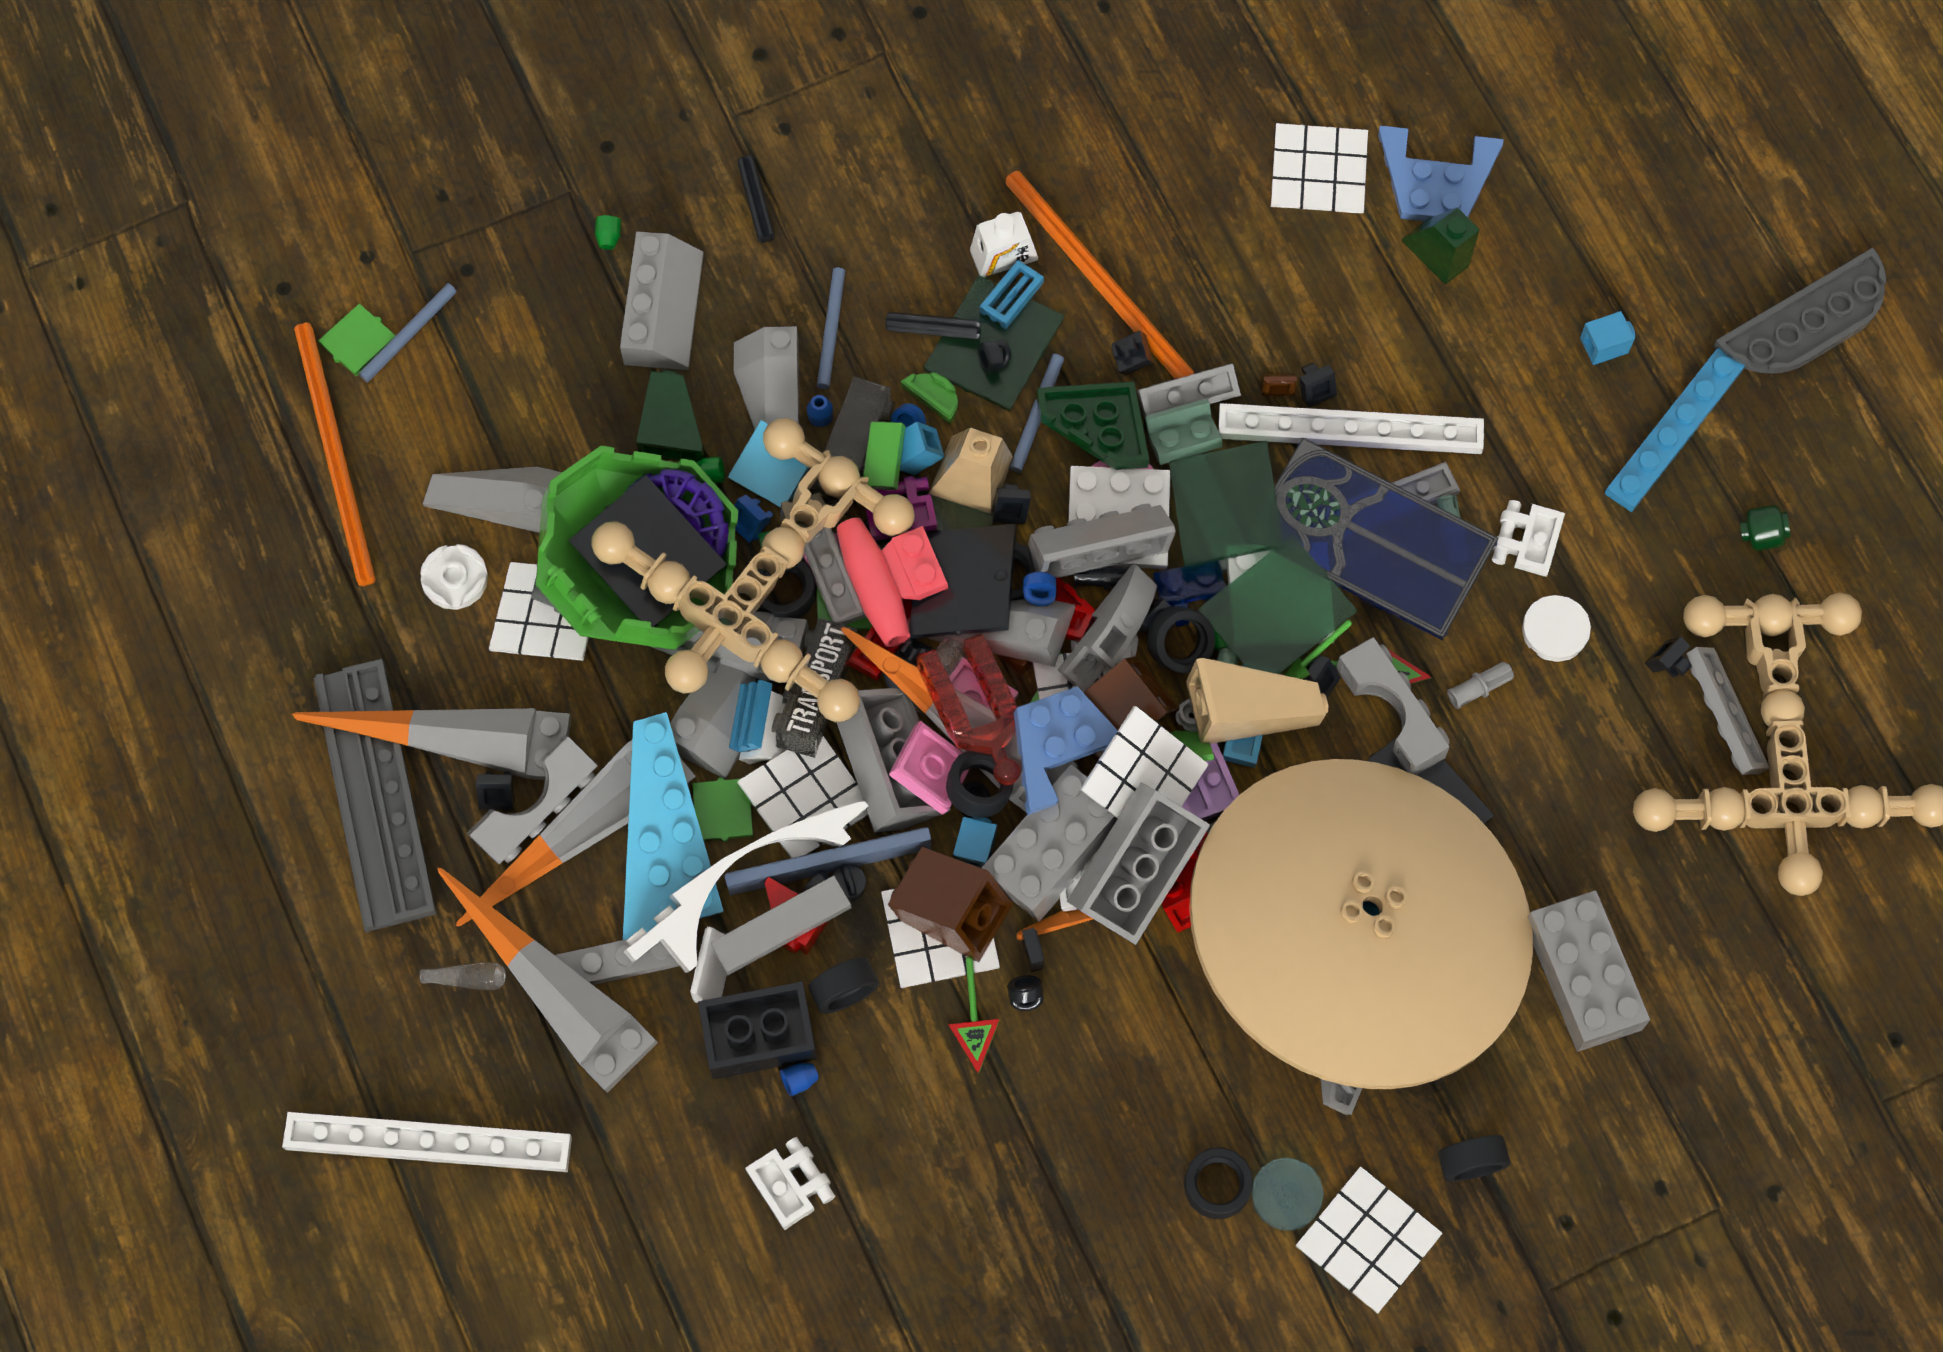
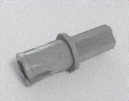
M1501 662L1481 674L1473 673L1471 679L1448 689V698L1452 705L1459 709L1480 696L1488 697L1491 690L1512 680L1514 673L1508 663Z

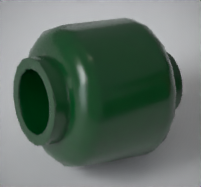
M1777 505L1751 508L1746 513V521L1740 522L1743 542L1750 541V545L1755 551L1783 547L1786 538L1791 537L1787 511L1782 512L1781 508Z

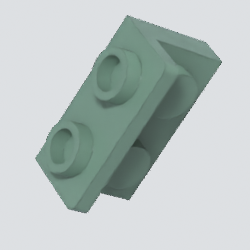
M1207 399L1145 417L1148 442L1160 465L1223 447L1222 437L1211 417L1210 403Z

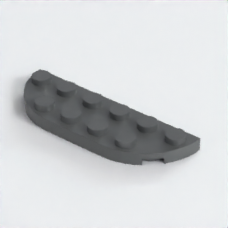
M1871 248L1717 339L1714 347L1722 350L1733 360L1745 365L1744 369L1768 374L1784 373L1804 366L1862 331L1875 318L1883 303L1886 275L1881 259L1874 248Z

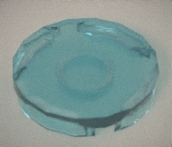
M1287 1157L1272 1160L1262 1167L1253 1182L1251 1193L1254 1209L1262 1221L1275 1229L1286 1231L1303 1228L1312 1222L1321 1209L1324 1195L1321 1179L1314 1169L1306 1163Z

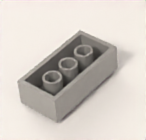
M1070 765L1052 785L1058 797V803L1050 808L1027 815L982 867V869L991 873L1006 896L1038 922L1058 901L1062 891L1065 888L1067 890L1074 882V877L1081 870L1082 872L1084 870L1085 864L1101 847L1117 821L1114 815L1080 790L1088 777L1073 765Z
M1140 782L1067 902L1136 945L1210 824L1155 789Z
M1595 890L1530 912L1528 919L1533 930V946L1576 1051L1579 1052L1642 1031L1650 1021V1018L1597 891Z

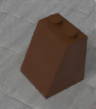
M1138 656L1125 658L1083 692L1117 730H1119L1133 706L1138 707L1158 724L1179 710ZM1104 751L1093 753L1091 756L1096 761H1099Z
M921 847L917 856L910 862L908 871L899 886L892 892L888 906L903 923L967 957H972L977 962H980L1013 905L989 871Z

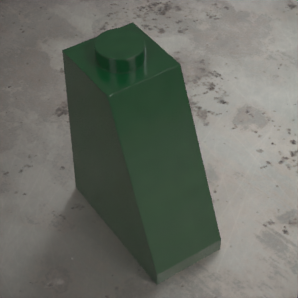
M1457 207L1425 220L1403 237L1402 242L1446 285L1469 267L1480 229Z
M663 370L661 372L651 371L636 440L638 452L661 455V459L672 461L687 459L697 462L705 458L683 375L670 370Z

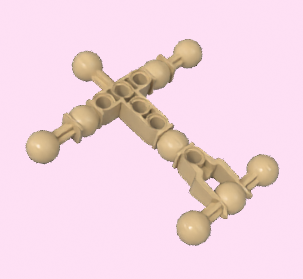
M777 418L768 424L763 433L766 451L772 457L779 460H787L794 457L810 470L798 484L793 497L794 507L788 519L785 518L780 527L773 529L764 537L760 553L754 556L725 595L704 581H697L698 577L695 575L690 578L688 570L682 564L673 560L665 561L667 554L664 552L655 560L637 548L633 533L625 524L617 521L605 522L595 530L591 545L594 554L600 561L609 565L621 564L622 562L643 576L641 589L645 590L648 586L650 593L657 601L665 604H674L673 610H680L682 616L688 622H691L704 632L691 650L678 651L668 659L665 665V677L673 690L683 694L694 693L704 686L708 679L707 662L719 646L723 645L747 662H754L753 666L756 668L761 664L763 673L770 680L778 683L787 682L784 688L789 691L794 683L798 684L817 698L819 712L826 719L833 722H843L851 719L860 707L858 689L849 681L844 679L828 681L807 666L811 658L810 654L803 658L801 649L794 642L786 639L777 640L779 634L776 632L773 634L770 628L753 614L774 589L778 578H782L786 569H791L801 561L806 544L823 527H835L852 505L853 500L873 512L875 526L881 533L888 536H898L907 532L915 521L913 505L906 497L899 494L883 496L868 486L869 477H860L858 466L851 459L844 456L831 457L829 450L821 453L805 442L803 428L797 421L790 418ZM817 480L819 481L820 488L827 495L841 498L835 506L832 507L826 504L822 507L819 501L810 499L811 493L809 490ZM796 521H802L806 523L808 527H800L796 524ZM765 569L771 576H763L757 570ZM745 593L752 598V600L745 601L738 596V594ZM698 598L705 605L697 606L690 599ZM719 618H727L733 625H724L719 621ZM747 638H756L760 641L761 645L750 644Z
M1836 593L1825 598L1821 604L1800 605L1797 598L1789 602L1781 595L1769 594L1761 597L1755 603L1747 598L1743 606H1724L1716 597L1701 595L1687 603L1684 608L1683 620L1686 628L1695 636L1703 638L1713 636L1720 632L1724 626H1747L1745 629L1747 660L1750 664L1757 666L1760 686L1764 692L1762 695L1761 716L1764 723L1769 727L1766 731V736H1770V740L1767 743L1771 788H1759L1751 793H1748V789H1743L1741 793H1738L1735 789L1727 787L1714 789L1710 793L1709 789H1703L1698 799H1674L1665 790L1649 789L1639 794L1633 805L1634 817L1641 827L1645 830L1657 832L1667 829L1675 820H1700L1701 830H1706L1709 825L1714 829L1722 831L1734 829L1737 826L1744 828L1746 825L1756 829L1785 828L1788 856L1779 865L1778 879L1781 886L1790 894L1804 896L1813 893L1819 888L1823 876V870L1819 861L1809 854L1806 828L1830 827L1835 823H1838V826H1844L1846 822L1852 827L1861 829L1872 827L1877 824V827H1883L1890 817L1912 816L1920 825L1930 828L1943 825V787L1939 785L1928 784L1921 786L1911 796H1888L1886 786H1881L1878 790L1865 785L1852 787L1849 790L1848 788L1839 790L1833 787H1811L1806 736L1802 730L1805 706L1801 697L1797 695L1799 685L1795 684L1798 678V659L1806 648L1803 625L1821 624L1830 634L1839 636L1851 633L1859 626L1862 616V609L1855 598L1849 594ZM1788 630V652H1783L1780 649L1772 651L1771 648L1764 647L1761 634L1774 637ZM1772 674L1783 676L1786 683L1777 682ZM1779 738L1790 740L1793 747L1783 746ZM1783 770L1793 772L1797 780L1787 779L1783 774ZM1790 802L1797 805L1800 813L1791 812L1787 808L1786 803ZM1821 802L1831 804L1835 812L1825 811L1821 806ZM1758 803L1762 805L1766 813H1757L1751 804Z

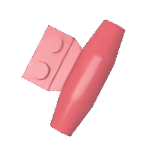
M861 518L845 520L837 526L836 530L844 566L863 612L886 647L900 645L910 638L902 599L918 601L948 589V583L923 526L893 537L881 550Z

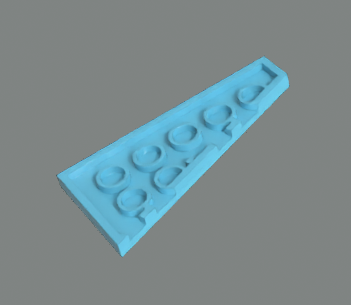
M667 712L633 722L623 940L629 939L642 927L646 932L657 925L653 918L669 905L673 910L678 908L669 896L711 867ZM716 883L708 894L699 919L724 912Z

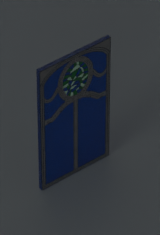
M1305 438L1298 442V447L1251 528L1247 530L1246 539L1442 641L1448 635L1451 624L1492 550L1497 546L1499 539Z

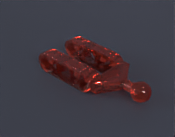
M979 634L964 639L963 645L967 660L997 721L971 728L964 708L937 652L930 650L917 654L916 662L921 678L949 737L954 741L957 749L991 754L996 763L993 770L995 779L1003 785H1012L1017 782L1021 774L1020 766L1015 760L1008 758L1004 747L1016 734L1014 711L1017 706L984 636Z

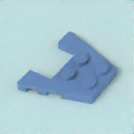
M1380 126L1378 138L1379 142L1382 143L1385 164L1391 176V186L1400 219L1425 221L1457 207L1469 217L1481 189L1502 150L1504 139L1475 136L1471 165L1406 158L1408 129Z
M1078 687L1020 706L1014 711L1018 753L1021 754L1023 773L1021 777L1026 793L1025 809L1027 815L1055 806L1059 801L1045 771L1093 753L1105 751L1118 731Z

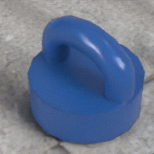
M911 403L899 406L891 416V422L903 423L906 428L915 422L926 425L925 415L922 410Z
M1033 572L1023 578V593L1026 601L1036 606L1052 604L1056 599V578L1047 572Z

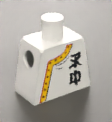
M1021 212L1012 214L1001 213L995 219L977 225L970 252L980 278L1011 269L1017 260L1024 264L1038 260L1035 247Z

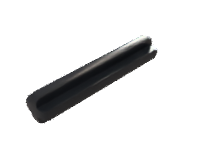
M752 155L742 156L737 162L757 239L761 243L772 241L775 237L755 159Z
M888 312L885 321L886 329L895 332L977 339L981 334V323L976 319Z

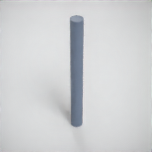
M839 267L833 268L817 379V387L820 389L830 388L846 272L843 268Z
M447 283L359 372V376L368 383L457 293L455 288Z
M1052 354L1040 388L1054 387L1064 362V357L1059 354ZM1037 399L1034 401L1009 467L1011 471L1016 473L1022 472L1040 425Z

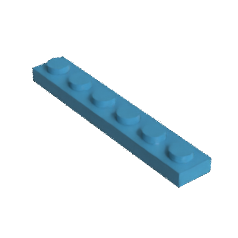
M1717 348L1605 491V495L1630 512H1633L1738 378L1745 365L1733 360Z

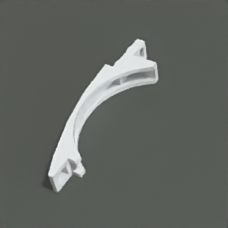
M865 801L834 808L780 828L724 857L670 895V899L678 908L673 910L669 905L653 918L657 925L646 932L642 927L626 940L630 947L624 953L631 962H634L660 941L685 973L691 971L698 965L696 940L703 905L716 881L726 869L750 851L781 841L804 840L824 843L836 848L841 845L843 846L851 839L843 827L869 805Z

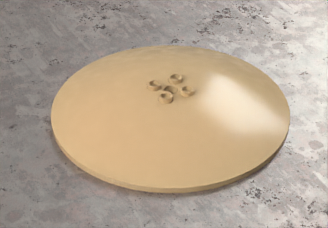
M1330 759L1294 765L1263 778L1241 793L1214 823L1200 849L1190 887L1189 909L1191 931L1204 974L1214 993L1238 1025L1267 1051L1300 1071L1326 1081L1366 1089H1396L1421 1085L1452 1074L1474 1061L1493 1044L1515 1015L1525 994L1533 956V930L1528 919L1530 910L1525 891L1516 869L1493 833L1464 804L1433 783L1399 768L1362 760ZM1369 901L1374 903L1379 909V915L1372 916L1366 913L1363 909V902Z

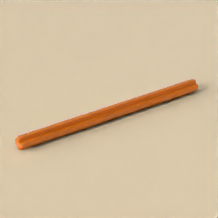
M1016 170L1006 177V185L1133 332L1141 331L1146 334L1150 351L1172 377L1177 379L1194 374L1189 365L1022 173Z
M305 322L296 325L294 330L356 581L359 586L364 587L374 584L376 579L314 331L311 324Z

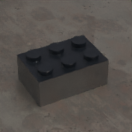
M803 981L698 1001L712 1079L817 1060Z

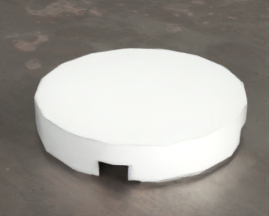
M456 544V546L447 547L445 545L439 547L428 555L421 567V584L424 593L432 603L444 609H461L470 606L482 596L487 587L488 572L485 562L476 550L466 545Z
M1558 595L1542 597L1534 602L1526 612L1522 625V633L1527 646L1532 648L1542 659L1555 662L1570 660L1581 652L1589 640L1591 630L1588 614L1582 606L1569 597Z

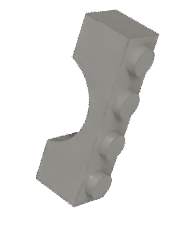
M1373 637L1341 655L1336 669L1354 696L1375 695L1385 699L1396 709L1401 720L1402 731L1397 737L1392 751L1407 772L1418 775L1446 758L1450 748L1449 738L1441 727L1436 728L1429 718L1430 711L1424 701L1421 699L1417 700L1411 692V684L1407 676L1403 672L1398 673L1393 666L1389 650L1383 644L1379 645Z
M563 736L540 759L545 774V784L541 796L533 806L515 814H505L490 809L466 833L496 863L500 864L503 860L509 863L522 850L519 844L528 835L534 838L546 826L543 820L552 811L556 814L559 813L571 801L568 795L577 786L580 789L584 788L595 777L592 771L597 765L568 736Z

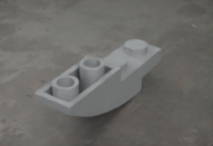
M1132 563L1092 616L1096 621L1058 668V671L1082 692L1095 682L1105 667L1114 668L1134 639L1149 611L1157 585L1136 564Z

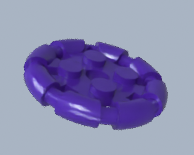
M662 469L660 474H646L657 488L663 487L666 498L719 556H724L728 543L729 527L728 523L724 522L722 511L725 508L713 488L706 482L700 483L695 479V475L686 471ZM644 476L640 477V478L637 479L634 483H632V484L627 488V490H626L625 492H627L632 486H634V485H635L638 481H640ZM687 490L694 494L690 503L682 499ZM709 514L711 527L704 528L705 522L701 515Z

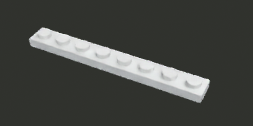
M1220 403L1218 431L1222 439L1300 443L1302 438H1305L1317 445L1482 454L1484 419Z
M288 1112L282 1147L285 1150L568 1172L572 1136L571 1134Z

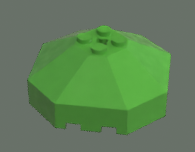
M599 446L549 482L542 498L536 586L580 636L676 650L701 631L691 622H688L682 616L680 610H674L656 627H651V622L640 621L569 542L574 535L602 513L607 505H611L621 497L632 483L648 473H652V475L660 474L662 469L686 471L695 475V479L700 483L706 482L717 493L725 508L722 511L724 522L728 523L729 527L727 548L724 556H720L727 566L707 583L724 595L732 586L733 569L736 566L737 541H735V527L738 523V510L695 461L680 459L679 463L661 460V455L634 451L632 455L614 453L613 447ZM663 487L658 488L664 494ZM687 490L682 499L690 503L694 494ZM709 514L701 515L705 522L704 528L711 527ZM698 598L690 599L697 606L705 605Z

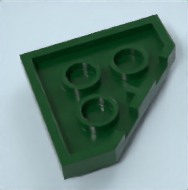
M1134 381L1037 388L1036 399L1041 423L1115 470L1148 468L1149 455Z

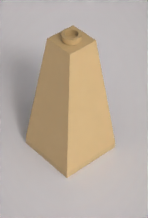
M968 428L951 436L944 453L945 458L940 463L929 494H931V497L991 516L996 489L1003 487L1013 456L1003 438Z
M1206 658L1196 659L1186 680L1198 736L1202 744H1213L1319 726L1326 713H1328L1326 695L1320 693L1317 682Z

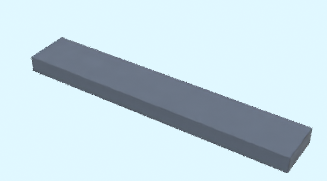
M924 827L726 873L725 879L729 895H736L766 888L764 882L768 877L783 884L814 877L819 870H823L826 874L835 872L843 864L861 866L917 853L921 847L932 849L929 829Z

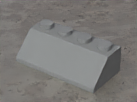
M636 231L620 344L624 365L689 370L704 253L670 234Z
M1141 504L1132 508L1131 512L1119 514L1118 511H1110L1100 515L1099 519L1086 521L1085 518H1080L1068 522L1065 527L1056 529L1053 526L1041 527L1035 530L1034 534H1031L1028 546L1035 572H1047L1055 578L1167 553L1176 530L1161 505L1151 507L1150 504Z
M900 688L858 690L860 707L857 713L847 721L837 722L863 801L869 805L866 810L874 833L903 830L942 815L888 775L914 725L919 722L912 700Z

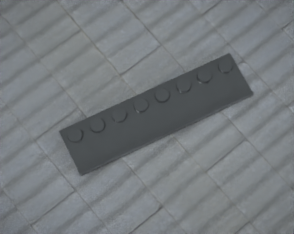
M383 659L342 668L343 671L324 676L322 673L317 674L314 678L320 712L394 711ZM323 726L364 931L370 933L373 930L437 915L402 744Z

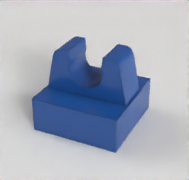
M747 495L738 498L734 505L738 510V523L735 530L751 543L759 538L758 534L769 524L773 513L771 511L765 513L759 507L761 502L758 499L751 500Z

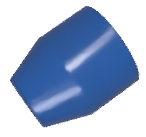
M822 395L814 396L807 404V416L812 425L824 427L833 420V405L828 398Z
M796 1063L780 1070L783 1085L790 1096L808 1090L819 1079L813 1063Z

